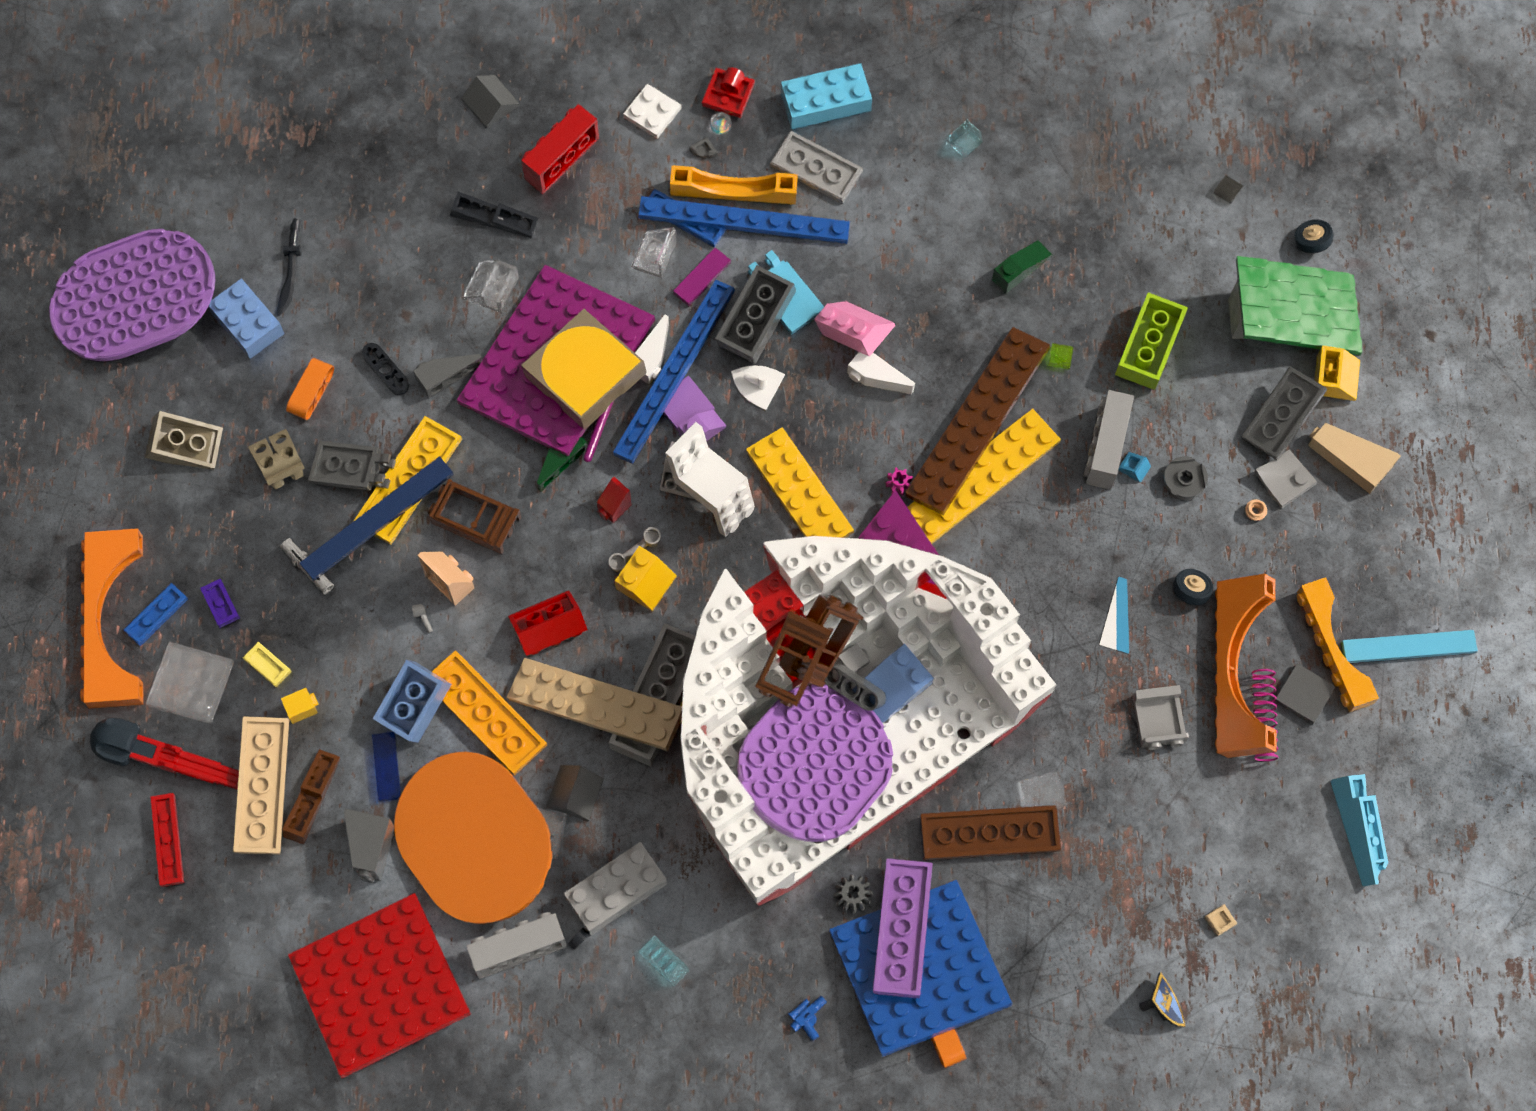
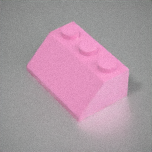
M847 301L826 304L814 319L822 335L869 357L895 326L893 322Z

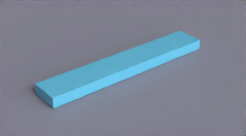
M1474 630L1351 639L1341 642L1343 656L1349 663L1471 654L1478 651Z

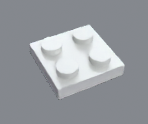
M647 84L624 112L623 117L658 139L681 110V104Z

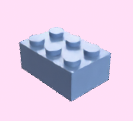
M242 278L212 299L208 306L212 315L249 359L284 335L281 324Z
M406 660L373 719L406 740L418 743L452 684L420 664Z

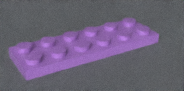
M887 859L873 994L920 998L932 863Z

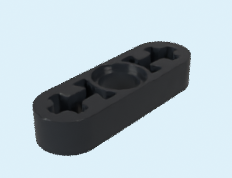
M366 344L362 349L365 362L393 394H405L409 389L406 376L378 344ZM369 351L376 352L379 359L377 362L372 355L369 356ZM388 364L392 368L389 373L383 374L379 371L380 367ZM394 376L399 383L402 382V387H395L394 380L392 379Z

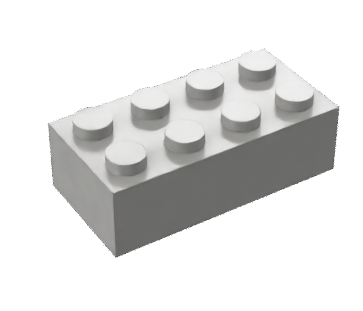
M1108 390L1107 396H1102L1096 415L1097 421L1092 433V443L1088 451L1089 457L1083 476L1087 477V485L1111 490L1118 473L1134 395Z
M640 841L566 891L564 896L590 936H592L667 885V880Z
M546 912L537 916L535 921H521L515 924L516 928L506 930V928L499 929L493 932L491 937L484 939V936L471 940V944L466 946L479 979L567 948L556 913Z

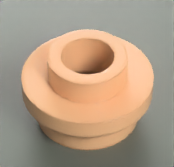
M1251 500L1245 507V514L1253 521H1260L1266 516L1267 507L1261 500ZM1253 508L1258 509V510H1259V513H1258V514L1253 513L1252 509H1253Z

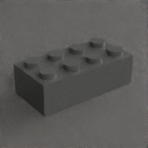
M756 265L715 338L718 346L756 364L796 292L794 283Z

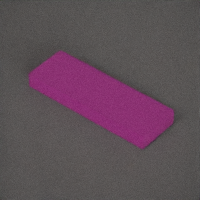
M715 247L673 290V294L690 306L731 264V259Z

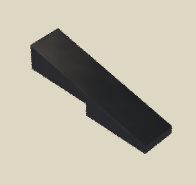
M459 191L449 215L532 238L538 221L537 217L500 203L496 206Z

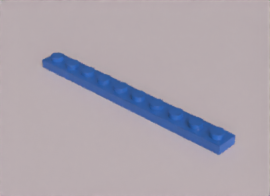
M641 196L639 219L848 243L850 221Z
M718 280L714 281L613 451L614 456L631 464L634 463L735 292L734 287Z

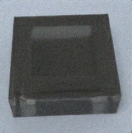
M1225 175L1214 190V194L1232 204L1242 190L1243 185Z

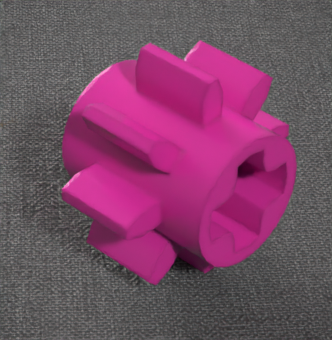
M896 467L893 474H887V478L890 481L886 482V487H891L892 494L896 490L897 493L903 496L905 489H908L911 485L909 482L912 481L913 476L907 475V469L902 471Z

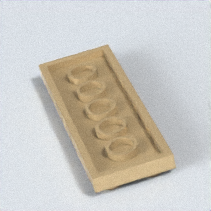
M243 716L234 853L281 854L289 718Z

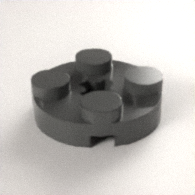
M1182 456L1175 458L1167 466L1163 475V482L1171 497L1191 500L1202 494L1208 482V474L1206 468L1196 462L1194 458ZM1183 474H1186L1187 477H1191V480H1189L1188 483L1181 481L1180 478Z

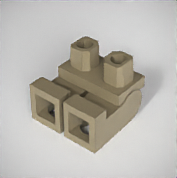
M287 429L268 437L276 452L274 454L266 438L248 446L268 485H272L274 489L282 487L285 484L283 479L290 475L295 480L303 477L302 470L305 468ZM286 438L284 442L280 444L276 443L278 439ZM266 447L263 452L255 453L257 449Z

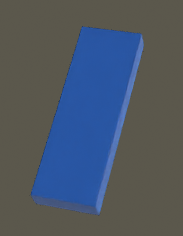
M171 583L123 631L141 646L188 598Z

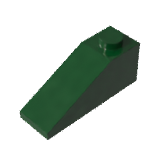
M1037 240L1012 254L994 268L992 280L1007 294L1051 258L1053 254Z
M579 438L569 456L550 447L537 480L540 492L586 452L588 445L584 438Z

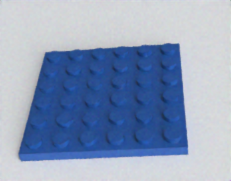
M957 880L930 890L920 998L873 994L881 909L829 929L882 1057L1012 1006V1001Z

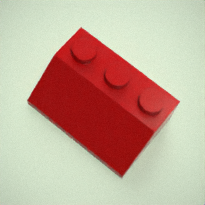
M569 590L508 616L526 656L537 654L544 648L556 646L563 640L577 637L588 630L581 610Z

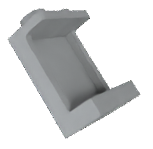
M1180 685L1136 690L1132 698L1141 748L1148 747V750H1156L1162 748V745L1180 747L1188 740L1189 735L1185 732L1179 699L1181 695Z

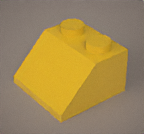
M639 546L616 578L615 587L616 590L653 612L677 575L657 556Z

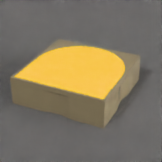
M585 309L579 312L521 365L525 377L546 396L556 401L562 410L584 430L603 414L617 397L627 392L647 373L644 361Z

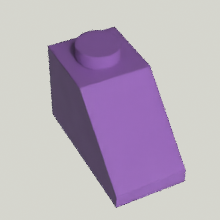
M714 410L697 413L678 426L679 436L681 437L697 422L703 427L706 441L726 428L725 423Z

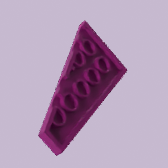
M896 490L857 538L889 541L939 555ZM932 579L928 581L929 583L935 584Z

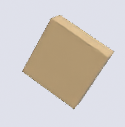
M1225 904L1204 917L1217 937L1237 924Z

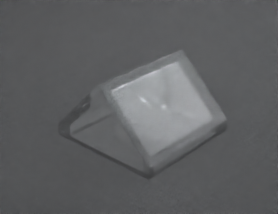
M672 227L646 231L631 267L662 279L677 243L676 229Z

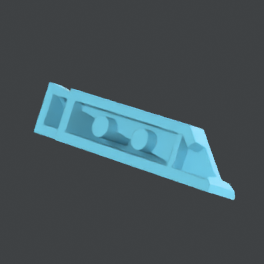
M1365 774L1331 780V785L1362 886L1378 884V875L1381 870L1386 869L1388 859L1376 796H1367Z

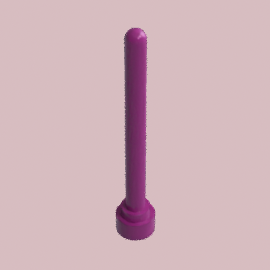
M613 402L598 417L583 457L585 462H591Z

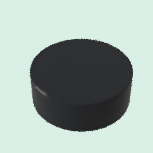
M582 928L567 945L575 950L589 936V932Z

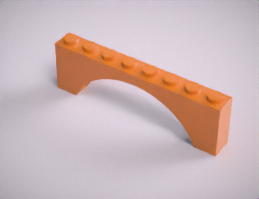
M139 529L85 532V540L81 541V549L85 553L84 561L81 562L82 574H84V582H81V592L84 595V603H81V614L84 616V624H81V635L84 637V645L81 646V657L84 659V667H81V679L84 680V688H81L80 692L81 701L89 709L143 705V682L139 677L123 670L111 659L104 645L101 633V612L106 594L118 575L131 563L143 557V535Z
M1264 573L1217 581V589L1215 591L1217 610L1215 612L1217 621V632L1215 633L1217 642V653L1215 654L1217 663V674L1215 676L1217 685V696L1215 697L1217 706V717L1215 719L1217 739L1215 740V747L1217 753L1227 758L1277 752L1276 730L1263 724L1249 710L1242 697L1238 682V659L1242 642L1257 616L1275 601V579Z

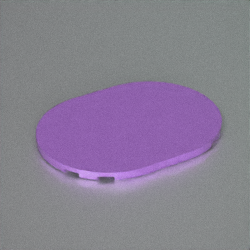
M152 229L136 233L89 251L73 262L74 265L61 275L55 285L56 290L49 306L50 322L53 331L61 343L68 350L82 358L94 361H112L131 356L179 337L199 321L213 297L215 289L214 266L201 244L185 233L165 231L164 229Z
M811 684L807 686L798 706L788 707L780 703L779 698L751 729L741 744L737 760L739 782L754 801L753 810L765 823L776 831L797 840L823 842L838 838L848 832L884 791L893 771V748L891 740L887 738L883 729V723L873 710H864L827 685H824L822 688ZM799 687L788 692L796 695Z

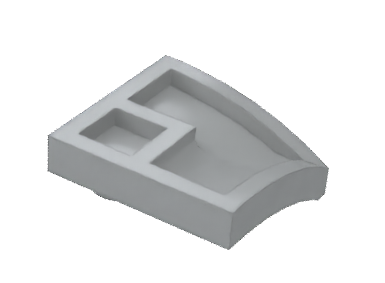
M1290 450L1283 453L1278 461L1274 459L1255 470L1258 478L1281 509L1317 483Z

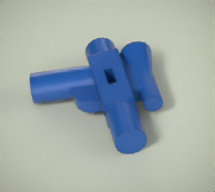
M819 996L808 1008L807 1005L810 1002L805 999L796 1009L788 1013L789 1017L794 1020L790 1027L795 1032L803 1027L811 1041L819 1037L813 1026L817 1021L815 1014L827 1003L822 996Z

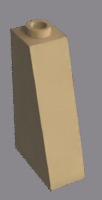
M1327 423L1321 429L1317 426L1309 436L1312 438L1308 445L1310 448L1369 494L1401 457V455Z

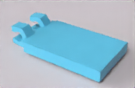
M771 250L765 254V262L771 268L768 271L794 283L796 288L792 300L780 319V322L792 335L814 320L824 306L791 265L784 260L780 262L778 256ZM753 262L751 265L748 266V273L750 275L752 274L756 265H758L756 262Z

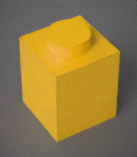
M307 688L281 698L292 724L318 713L315 706L319 705L314 692L310 694Z

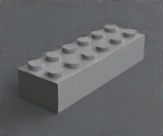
M664 623L633 692L679 706L683 698L684 677L696 636ZM612 734L609 741L611 750L648 766H652L659 751V748L616 734Z

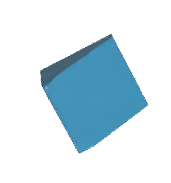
M1128 452L1118 470L1132 479L1142 482L1151 468V464L1147 457Z

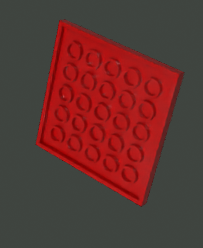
M415 893L288 954L341 1078L355 1073L471 1015Z

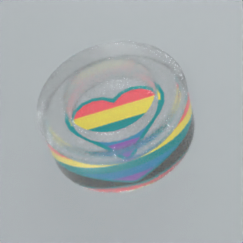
M718 112L711 117V129L715 133L725 134L730 130L731 118L728 114Z

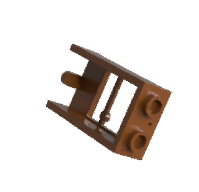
M448 479L446 485L443 484L439 490L437 502L433 503L429 509L428 515L431 524L502 555L504 552L502 545L507 537H511L513 533L512 526L515 520L520 521L521 519L520 510ZM453 492L482 504L477 517L471 522V528L441 516ZM487 506L496 510L483 535L474 531V529L477 528V523Z
M819 594L806 616V619H814L821 626L824 625L830 614L842 618L825 646L809 683L822 688L825 684V678L854 632L859 620L864 618L857 612L858 608L849 602L843 604L841 600L832 595L825 597ZM793 638L788 649L803 656L808 653L810 647L813 650H817V648L796 638ZM785 652L778 665L790 676L803 680L810 663H805L801 658Z
M793 609L789 611L755 685L759 689V693L770 698L772 695L780 698L779 702L788 707L799 705L834 629L821 626L814 619H806L796 614V611ZM785 634L817 648L813 659L782 646L781 643ZM779 649L801 658L805 663H810L796 695L765 681Z

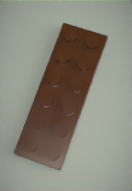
M1056 805L925 813L920 815L924 860L1061 851Z

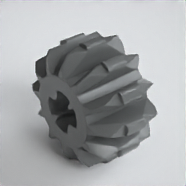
M850 874L849 882L845 877H842V885H835V889L839 891L833 893V897L839 899L836 902V906L839 907L844 904L843 912L845 913L849 907L852 908V914H856V907L863 912L865 910L863 904L870 905L871 900L867 897L872 896V891L866 890L870 884L869 882L861 884L862 876H859L858 880L854 881V875ZM849 890L858 892L855 899H853V896L851 898L848 897Z

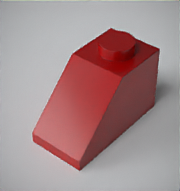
M613 477L597 501L598 514L607 521L609 519L614 523L632 506L630 490Z

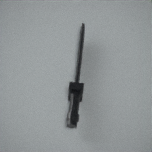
M293 218L290 225L289 246H283L284 256L288 255V270L285 283L280 292L277 316L284 313L291 303L295 285L296 256L302 255L301 245L297 246L298 235L301 230V220Z

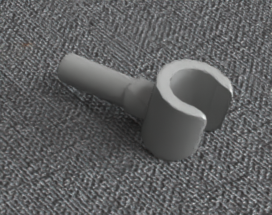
M422 604L413 605L414 618L421 616L427 632H433L426 616L425 607Z

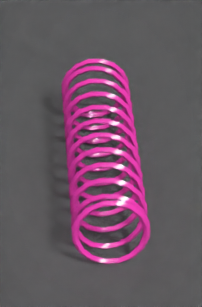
M1271 669L1254 670L1251 673L1253 675L1252 679L1262 680L1270 678L1274 680L1272 684L1259 683L1252 685L1253 688H1274V691L1270 693L1254 692L1252 694L1253 696L1271 695L1274 697V700H1257L1252 703L1255 705L1273 704L1275 706L1270 710H1253L1254 713H1274L1275 716L1272 718H1256L1261 722L1269 720L1275 722V725L1270 726L1275 729L1274 727L1278 724L1274 720L1277 717V713L1273 710L1277 708V705L1273 702L1277 697L1273 693L1277 689L1272 685L1276 683V680L1273 678L1276 672ZM1258 671L1274 672L1273 674L1269 675L1253 674ZM1273 752L1256 754L1254 759L1258 761H1274L1279 757ZM1260 756H1274V757H1276V758H1273V759H1258V758H1256V757H1260Z

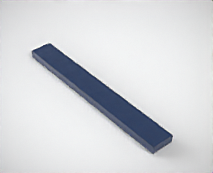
M439 456L302 560L300 565L312 580L315 581L453 476V471Z

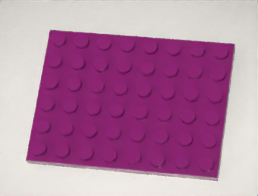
M544 265L483 361L457 398V402L521 435L569 456L585 430L570 418L556 401L546 396L525 377L521 365L583 309L589 312L634 353L654 323L655 316L552 267Z

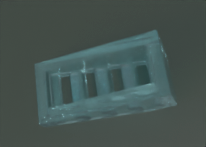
M655 935L639 951L672 986H675L689 972L686 964ZM659 946L660 948L650 957L649 954ZM665 952L666 955L656 963L655 961ZM672 959L673 961L664 970L663 967Z

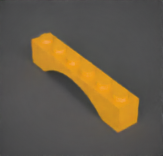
M672 165L670 196L796 205L798 174L774 173L761 177L735 178L711 174L694 167Z
M1325 577L1302 585L1297 591V601L1300 606L1304 607L1306 622L1314 630L1315 642L1317 646H1321L1324 653V663L1327 667H1330L1332 681L1341 692V702L1344 707L1348 708L1350 713L1373 705L1379 697L1370 677L1352 666L1336 644L1331 626V610L1335 597Z

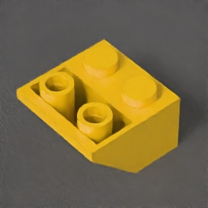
M1322 345L1316 358L1314 381L1327 388L1323 396L1356 401L1360 360L1345 349Z

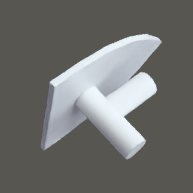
M746 366L731 371L739 392L747 401L764 410L768 408L785 374L765 366Z

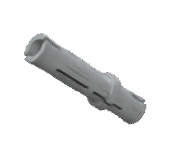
M288 538L280 545V548L291 558L292 564L298 566L324 595L333 589L334 584L324 574L319 577L320 580L316 579L313 581L302 568L300 559L294 553L302 560L308 557V554L305 551H301L292 539Z

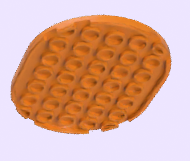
M450 753L438 757L423 766L414 774L404 788L395 813L394 828L397 846L405 863L438 907L459 920L473 924L501 922L515 916L536 898L545 884L544 880L551 867V834L539 809L514 776L502 764L478 753Z

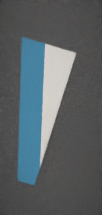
M1118 577L1099 645L1129 654L1127 579Z

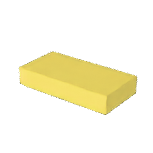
M259 642L243 657L251 667L276 688L292 672Z

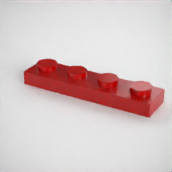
M175 794L151 796L159 885L166 887L183 884L184 875Z

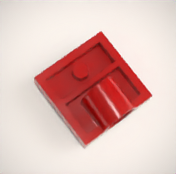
M729 67L727 70L716 68L703 98L702 106L741 118L755 85V80L744 77V73L737 68Z

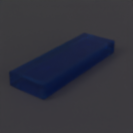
M395 732L373 734L372 742L378 801L400 799L401 786Z

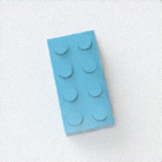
M861 63L781 82V97L791 130L871 111L872 96Z

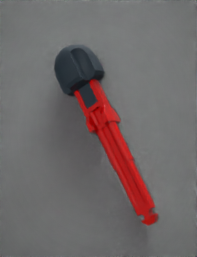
M108 718L100 721L91 732V749L97 757L104 761L124 767L132 759L174 774L177 772L211 784L217 783L238 790L239 770L183 751L181 747L140 735L141 728L139 724L120 718Z

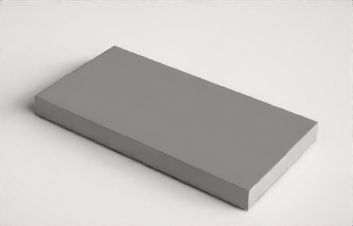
M790 131L770 162L772 168L782 173L798 174L797 181L842 204L863 172L862 167Z

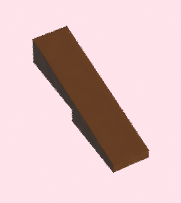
M319 749L300 787L301 792L282 828L284 838L303 845L305 844L339 764L340 756Z

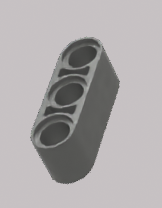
M835 664L824 680L826 685L864 710H875L882 707L886 702V695L882 689L843 664ZM833 670L837 671L839 676L838 680H835L833 678ZM852 682L857 685L856 692L851 689ZM870 694H873L876 698L875 705L870 702Z

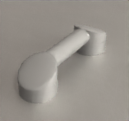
M655 527L647 528L640 542L623 554L614 553L610 556L608 561L609 567L615 572L622 571L626 562L630 560L639 546L645 549L647 546L654 547L659 543L661 539L660 531Z

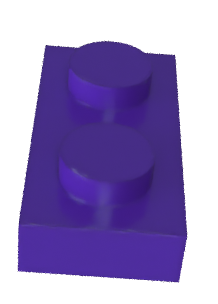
M221 579L200 588L219 628L240 619Z

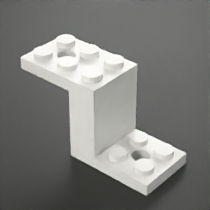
M695 422L668 449L666 457L675 483L713 512L719 533L726 537L738 528L739 523L745 517L747 518L752 514L755 505L746 476L708 448L703 427Z

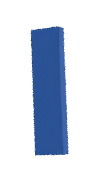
M654 189L649 196L674 200L657 189ZM672 223L714 248L726 232V229L721 227L712 228L702 225Z

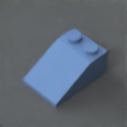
M903 644L865 677L866 680L882 689L886 695L885 704L873 710L882 723L931 686L934 680L933 676L906 644ZM857 685L852 689L854 692L857 691ZM870 694V702L875 705L876 698L873 694Z

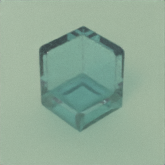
M968 120L949 135L950 146L963 157H967L983 142L981 132Z

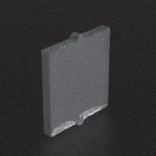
M1057 771L1019 781L1023 794L1022 801L1026 803L1027 807L1056 805L1057 810L1068 807L1063 792L1065 788L1061 785Z

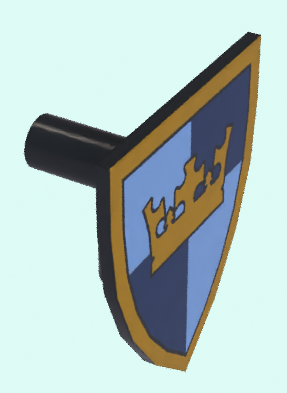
M1160 972L1151 999L1141 1002L1139 1004L1140 1009L1144 1012L1155 1008L1163 1021L1167 1020L1177 1027H1186L1178 1000L1169 983Z

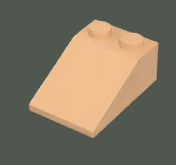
M420 552L418 554L425 576L454 606L474 589L472 582L474 578L468 571L464 570L462 572L457 567L459 564L453 556L449 555L447 557L443 552Z

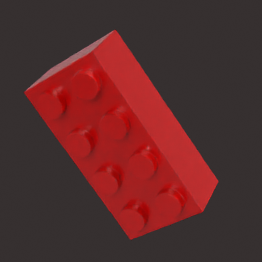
M579 104L574 109H569L565 114V118L555 123L550 132L545 137H541L531 151L529 150L523 155L521 162L524 180L541 194H544L599 139L597 118Z

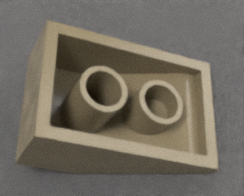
M159 411L153 416L145 458L168 464L215 469L223 427Z

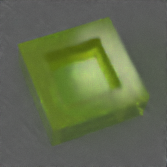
M1052 343L1048 366L1070 369L1073 346Z

